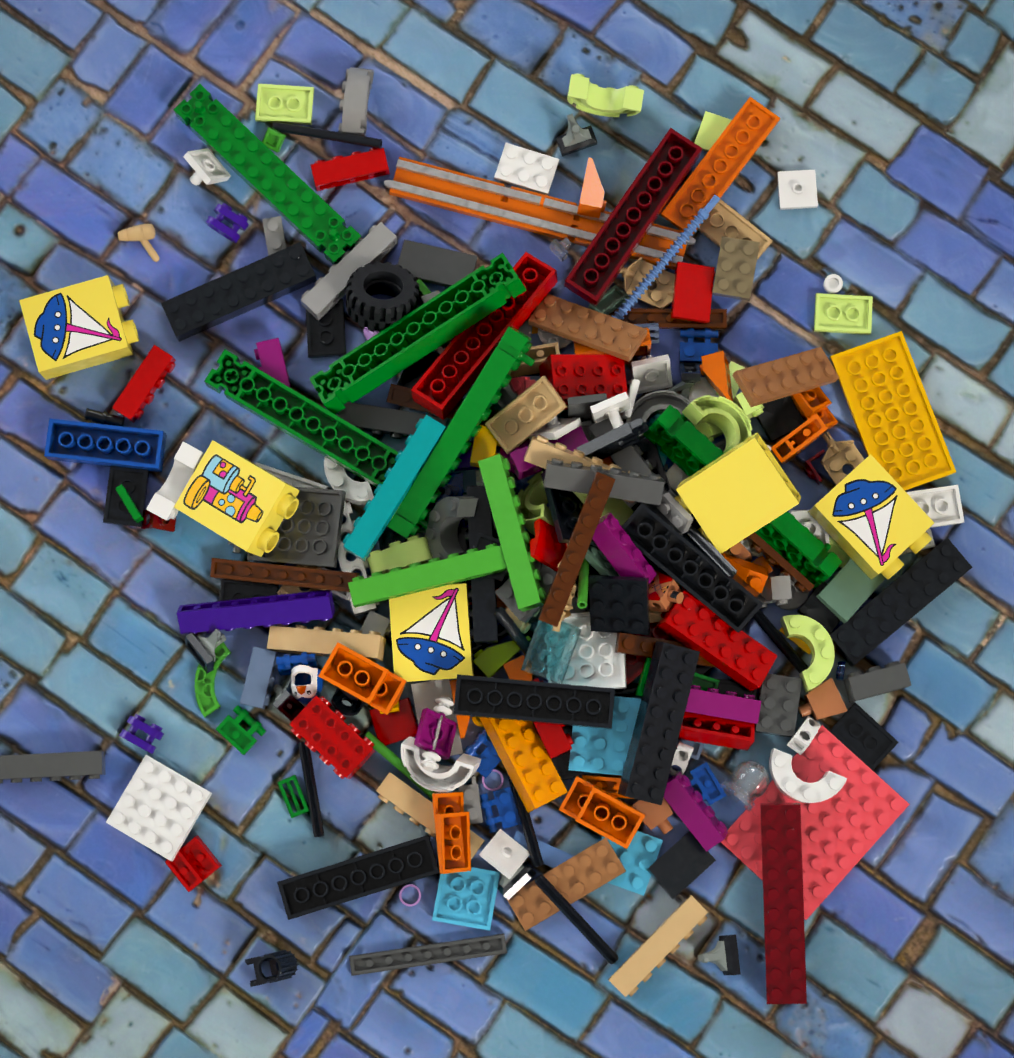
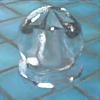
M748 760L736 766L731 774V781L724 780L720 787L724 788L723 791L736 803L740 800L745 804L744 808L751 811L755 806L753 799L762 796L769 786V774L762 764L757 761Z

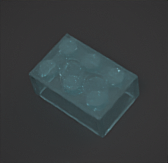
M538 620L521 670L548 681L562 684L581 629L577 626L561 622L560 632L552 631L553 625Z

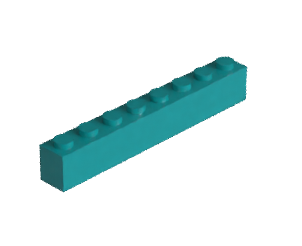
M428 415L424 419H419L415 426L416 432L414 435L410 434L405 442L407 446L404 451L400 450L395 457L396 463L394 467L388 468L384 475L385 481L383 484H378L374 491L375 497L372 501L368 500L363 509L365 513L362 517L358 516L353 524L355 527L351 534L348 533L343 540L344 549L363 561L366 560L446 430V426Z

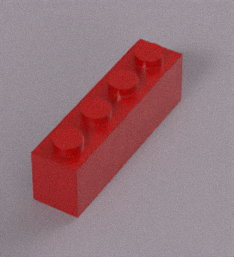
M371 148L363 153L356 151L351 153L350 156H335L332 160H318L311 164L317 191L390 174L384 148Z
M153 345L112 409L133 423L136 420H140L144 414L143 409L146 404L149 405L153 401L155 396L153 394L156 389H160L163 386L165 376L173 371L176 365L174 357Z
M536 678L532 681L539 682V679ZM533 722L550 759L572 749L571 745L574 744L569 733L565 735L562 729L565 725Z
M685 712L678 739L748 751L754 742L755 724Z

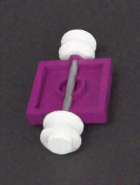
M446 696L435 699V703L438 706L433 707L434 711L428 708L422 710L414 742L415 746L428 751L422 753V757L425 760L420 761V765L424 770L430 772L439 768L436 762L440 761L441 758L444 760L450 758L458 724L445 717L452 714V710L449 707L454 706L453 701Z

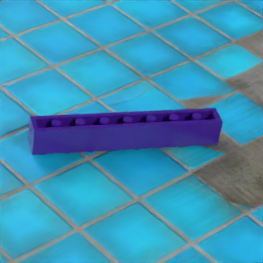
M320 590L180 605L177 611L180 633H187L188 635L205 631L206 633H213L215 629L232 631L236 628L251 629L255 626L270 627L274 624L289 625L293 622L327 621L333 618L335 608L332 591Z

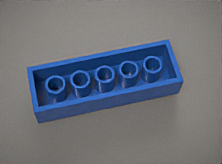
M49 418L44 456L48 460L162 472L167 435L164 431Z

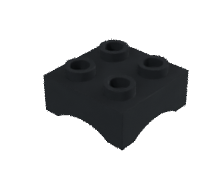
M791 396L764 403V412L756 417L770 443L788 435L805 422Z
M824 581L812 592L797 612L816 620L830 634L840 622V619L816 597L827 585Z

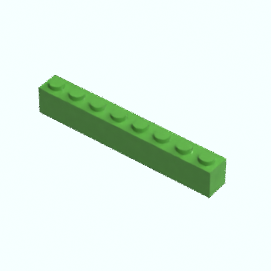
M501 454L480 460L478 464L518 609L524 612L543 606L546 593L544 588L540 587L539 580H541V575L534 565L536 559L531 557L529 547L531 539L529 533L525 532L524 529L526 521L523 513L519 511L518 506H521L519 497L514 493L515 481L509 475L510 463Z
M490 544L486 546V549L478 551V548L466 551L467 554L463 555L453 553L447 555L448 558L440 560L439 557L428 560L429 563L422 565L421 562L412 563L409 565L410 568L402 569V567L390 569V572L385 574L382 571L371 574V577L365 579L363 576L352 578V582H348L353 606L356 608L507 571L501 545Z

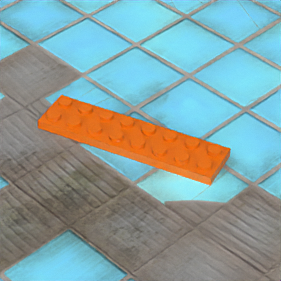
M749 97L663 210L661 216L684 232V228H688L687 224H691L690 220H694V216L698 215L699 209H703L714 195L721 199L780 121V117Z

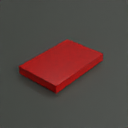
M685 262L676 263L671 318L701 323L710 322L715 267Z

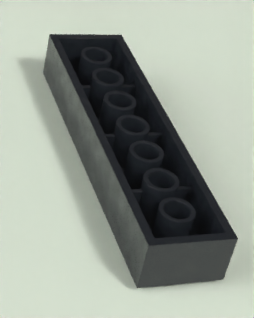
M299 242L164 301L161 304L174 334L180 342L317 281V278L302 244Z
M485 486L466 487L467 492H463V496L478 498L474 517H464L465 526L468 525V530L465 531L466 545H469V550L473 548L478 532L493 537L492 511ZM486 576L467 580L468 583H471V588H468V600L472 602V608H469V620L473 621V627H470V639L474 641L475 645L499 644L498 619L494 616V611L497 609L496 581Z
M641 503L622 525L624 531L646 557L738 633L763 606L766 599L737 574L733 578H727L685 533L682 534L654 505Z
M946 538L856 612L845 624L843 623L833 631L830 637L834 647L851 667L854 666L968 572L972 566L952 542Z
M656 641L618 794L662 805L700 654L699 651Z
M457 674L453 714L458 716L612 729L615 689Z
M429 835L278 881L277 884L287 918L290 920L440 872Z

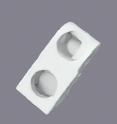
M808 716L787 743V746L801 755L818 733L821 724Z
M679 741L672 765L681 767L682 770L680 772L684 774L694 747ZM671 767L670 775L674 776L679 771H675Z

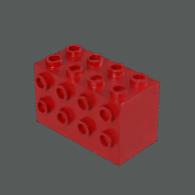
M550 354L539 365L540 378L546 376L566 405L569 397L605 393L607 394V399L625 391L627 393L624 360L609 354Z
M315 696L289 724L293 727L290 731L299 739L303 737L306 740L304 744L315 753L317 750L321 754L319 758L326 765L332 764L335 767L333 771L340 778L344 779L346 777L350 780L376 752L372 748L375 744L366 736L364 738L359 736L358 734L361 731L352 723L348 725L345 722L346 717L337 709L333 711L330 708L332 704L325 697L319 698Z

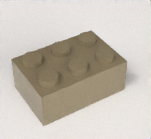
M722 236L712 295L750 301L760 242Z

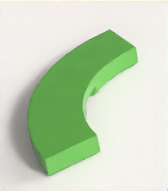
M224 642L215 649L216 659L213 671L206 673L200 664L197 666L194 681L195 697L204 718L221 707L215 694V677L223 660L231 654Z

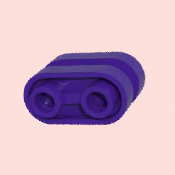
M225 203L222 205L217 204L214 209L217 216L215 218L209 216L205 223L228 240L237 243L240 238L237 231L239 229L242 231L246 230L249 226L247 223L248 219L241 213L237 215L232 212V208ZM223 219L231 223L232 227L229 228L223 224Z
M135 714L134 717L130 715L127 722L131 724V727L128 731L122 729L119 736L153 754L156 747L152 743L155 738L158 740L162 739L164 733L161 731L163 728L154 723L151 726L144 723L146 719L138 714ZM138 729L148 734L145 741L135 736Z

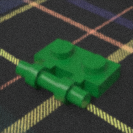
M237 705L233 711L238 716L233 719L228 715L218 725L216 730L245 755L257 742L252 735L257 732L262 737L266 730L262 727V723L255 721L249 715L246 709L243 710ZM243 720L251 727L248 731L240 725Z

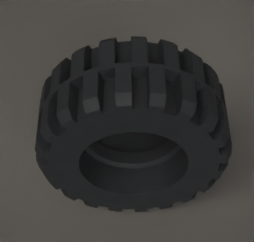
M381 261L375 262V264L368 263L364 267H359L356 272H353L347 282V312L355 323L358 322L359 326L362 328L367 327L370 331L378 330L381 332L418 308L419 284L414 275L406 268L402 269L401 265H392L391 262L381 263ZM377 294H384L392 296L394 298L383 300L374 298L372 296Z

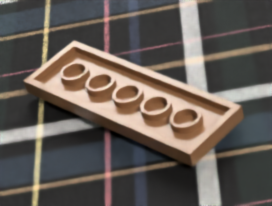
M550 294L546 295L528 320L530 326L630 362L647 335V329Z
M822 347L737 370L732 375L750 407L828 385L839 379L837 372Z
M605 837L546 872L543 876L569 904H572L626 872V869L609 840ZM535 880L524 885L507 900L525 931L560 911L535 884Z

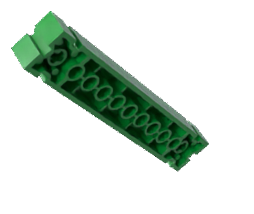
M199 84L190 93L191 99L188 102L183 100L174 109L176 117L186 126L190 124L192 132L319 252L324 249L325 258L333 265L338 264L348 249L351 251L355 247L361 235L351 226L346 228L345 220L217 99L213 101L211 94Z
M501 253L490 260L491 265L485 268L483 265L336 360L329 365L330 369L325 373L321 370L310 377L311 383L328 411L333 414L340 412L346 408L345 403L357 401L507 303L505 299H509L511 296L515 298L525 292V286L505 255Z
M513 326L507 328L498 346L493 351L387 527L406 539L417 534L421 527L427 529L428 521L425 518L428 517L432 510L430 508L431 503L437 502L442 492L439 490L450 481L452 477L450 472L458 468L462 461L459 458L461 454L467 453L472 445L469 442L470 439L477 436L482 428L480 426L481 421L487 420L492 410L489 408L492 403L495 404L502 395L500 390L502 387H507L512 379L510 376L511 372L517 370L522 361L529 366L534 364L535 360L526 355L532 346V343H530L531 337Z
M224 349L217 360L219 366L217 371L212 368L204 381L207 387L219 394L222 390L225 391L224 394L227 399L373 486L377 487L379 483L383 484L386 479L384 477L389 467L393 468L396 463L395 457L398 454L396 450L248 362L244 361L240 364V360L236 355Z
M669 405L643 435L653 444L657 443L661 447L660 451L683 472L691 476L724 453L706 435L697 430L683 413L680 414L677 409ZM785 512L755 532L815 585L812 588L813 590L830 578L842 563L834 552H828L831 548L829 543L823 544L820 539H817L809 532L807 527L798 522L789 512Z

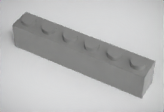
M382 222L377 226H372L364 239L360 238L356 242L355 247L342 256V260L338 264L330 267L329 273L325 277H320L316 281L315 286L302 295V306L319 321L346 294L347 282L351 274L356 272L359 267H364L365 264L379 262L398 244L397 236Z

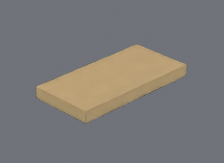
M721 199L709 213L707 220H704L700 228L697 229L718 247L721 245L722 236L760 242L757 260L773 242V240Z
M542 376L488 420L485 425L504 451L510 454L568 406L546 376Z

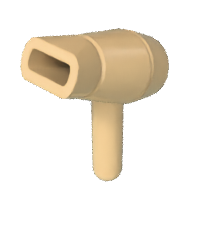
M139 224L118 231L119 241H140L154 262L159 261V255L148 241L154 239L156 234L152 224Z

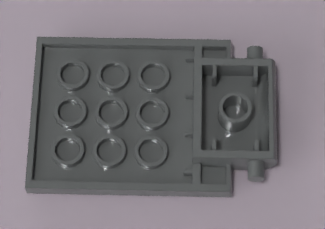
M295 487L300 490L296 497L299 500V505L294 515L289 519L284 518L276 532L279 533L277 545L271 552H264L262 557L248 552L247 560L336 568L346 492L342 490ZM228 541L229 545H233V553H240L241 548Z

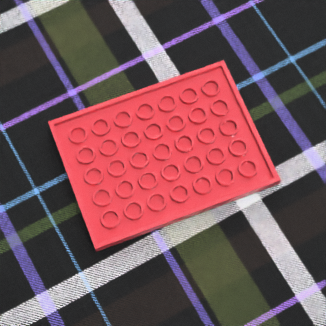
M823 725L819 728L818 733L808 748L801 755L796 753L792 757V770L797 778L808 783L817 782L827 771H831L847 778L842 789L825 801L801 803L781 793L772 780L727 829L728 834L720 842L763 881L760 803H800L804 920L811 916L910 805Z

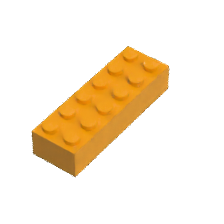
M480 718L528 813L568 793L532 722Z

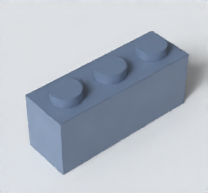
M253 647L240 704L259 709H265V706H269L271 695L268 693L270 687H273L275 683L274 669L278 668L276 664L277 652Z

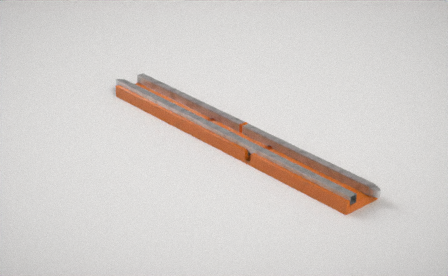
M399 157L397 161L394 179L384 181L385 187L390 189L389 193L392 196L586 247L590 245L612 213L601 211L600 218L577 214L579 206L574 202L513 186L508 188L502 183ZM653 223L630 258L638 260L642 257V260L657 265L656 261H660L659 258L663 257V253H667L666 249H670V245L674 244V240L677 241V236L680 237V232L683 231ZM689 236L690 240L685 241L686 245H682L683 248L679 249V253H675L676 257H672V261H669V265H665V268L676 270V263L683 261L687 244L693 245L696 240Z

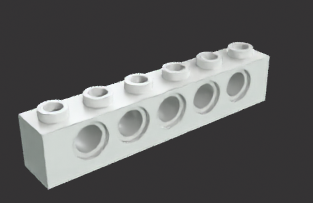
M345 500L343 516L346 517V522L341 526L338 549L340 568L343 572L360 570L364 579L369 578L371 575L367 576L366 568H369L367 559L363 561L357 557L354 561H348L347 554L349 552L344 549V543L341 541L344 534H351L355 528L353 526L355 520L351 521L350 514L353 513L350 502L346 503ZM352 598L350 599L355 616L369 613L370 610L375 611L377 610L376 605L379 604V602L355 608Z

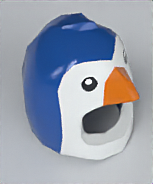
M297 665L292 668L291 690L297 701L306 705L315 696H320L323 689V679L318 677L321 669L306 665Z

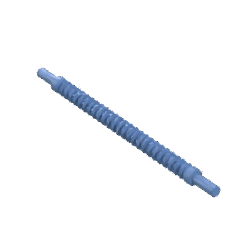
M714 195L703 209H699L698 215L694 216V220H690L691 224H687L688 228H684V232H680L681 236H677V241L674 240V244L670 245V249H666L667 253H663V257L659 258L660 261H656L657 265H653V270H649L650 273L646 274V278H642L643 282H639V286H635L636 290H632L633 294L628 295L629 299H625L626 302L621 303L622 307H618L619 311H615V315H611V317L623 320V316L627 315V311H631L630 307H634V303H638L637 299H641V294L644 295V291L648 290V286H652L651 282H655V278L659 277V273L662 274L661 270H665V265H669L668 262L672 261V257H676L675 253H679V249L683 248V244L686 245L685 241L690 240L689 236H693L692 233L697 231L696 228H700L699 224H703V220H707L710 211L720 201L717 195Z

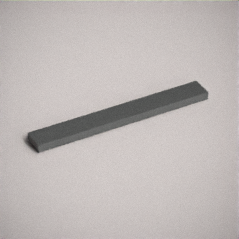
M503 933L349 956L351 976L506 954L507 948L505 934Z

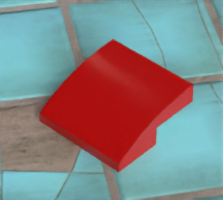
M539 518L534 522L535 538L530 540L531 557L557 572L558 564L562 560L567 543H559L555 527Z
M409 698L399 700L400 711L390 712L388 715L380 714V711L375 708L369 710L377 738L385 746L403 741L409 736H416L418 726Z
M198 835L178 851L173 861L168 859L165 861L188 892L192 891L222 866Z

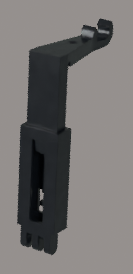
M638 418L577 447V450L584 452L588 458L597 457L602 460L639 442V435L647 432L649 426L641 418Z

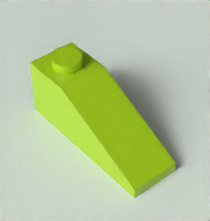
M526 636V639L530 642L531 638ZM509 641L485 650L480 649L473 656L475 658L473 663L486 677H492L520 651V648L514 641Z

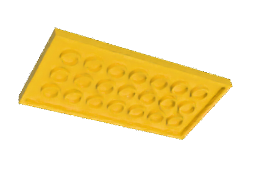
M902 331L830 356L832 365L839 376L838 381L867 456L871 454L904 491L956 473Z

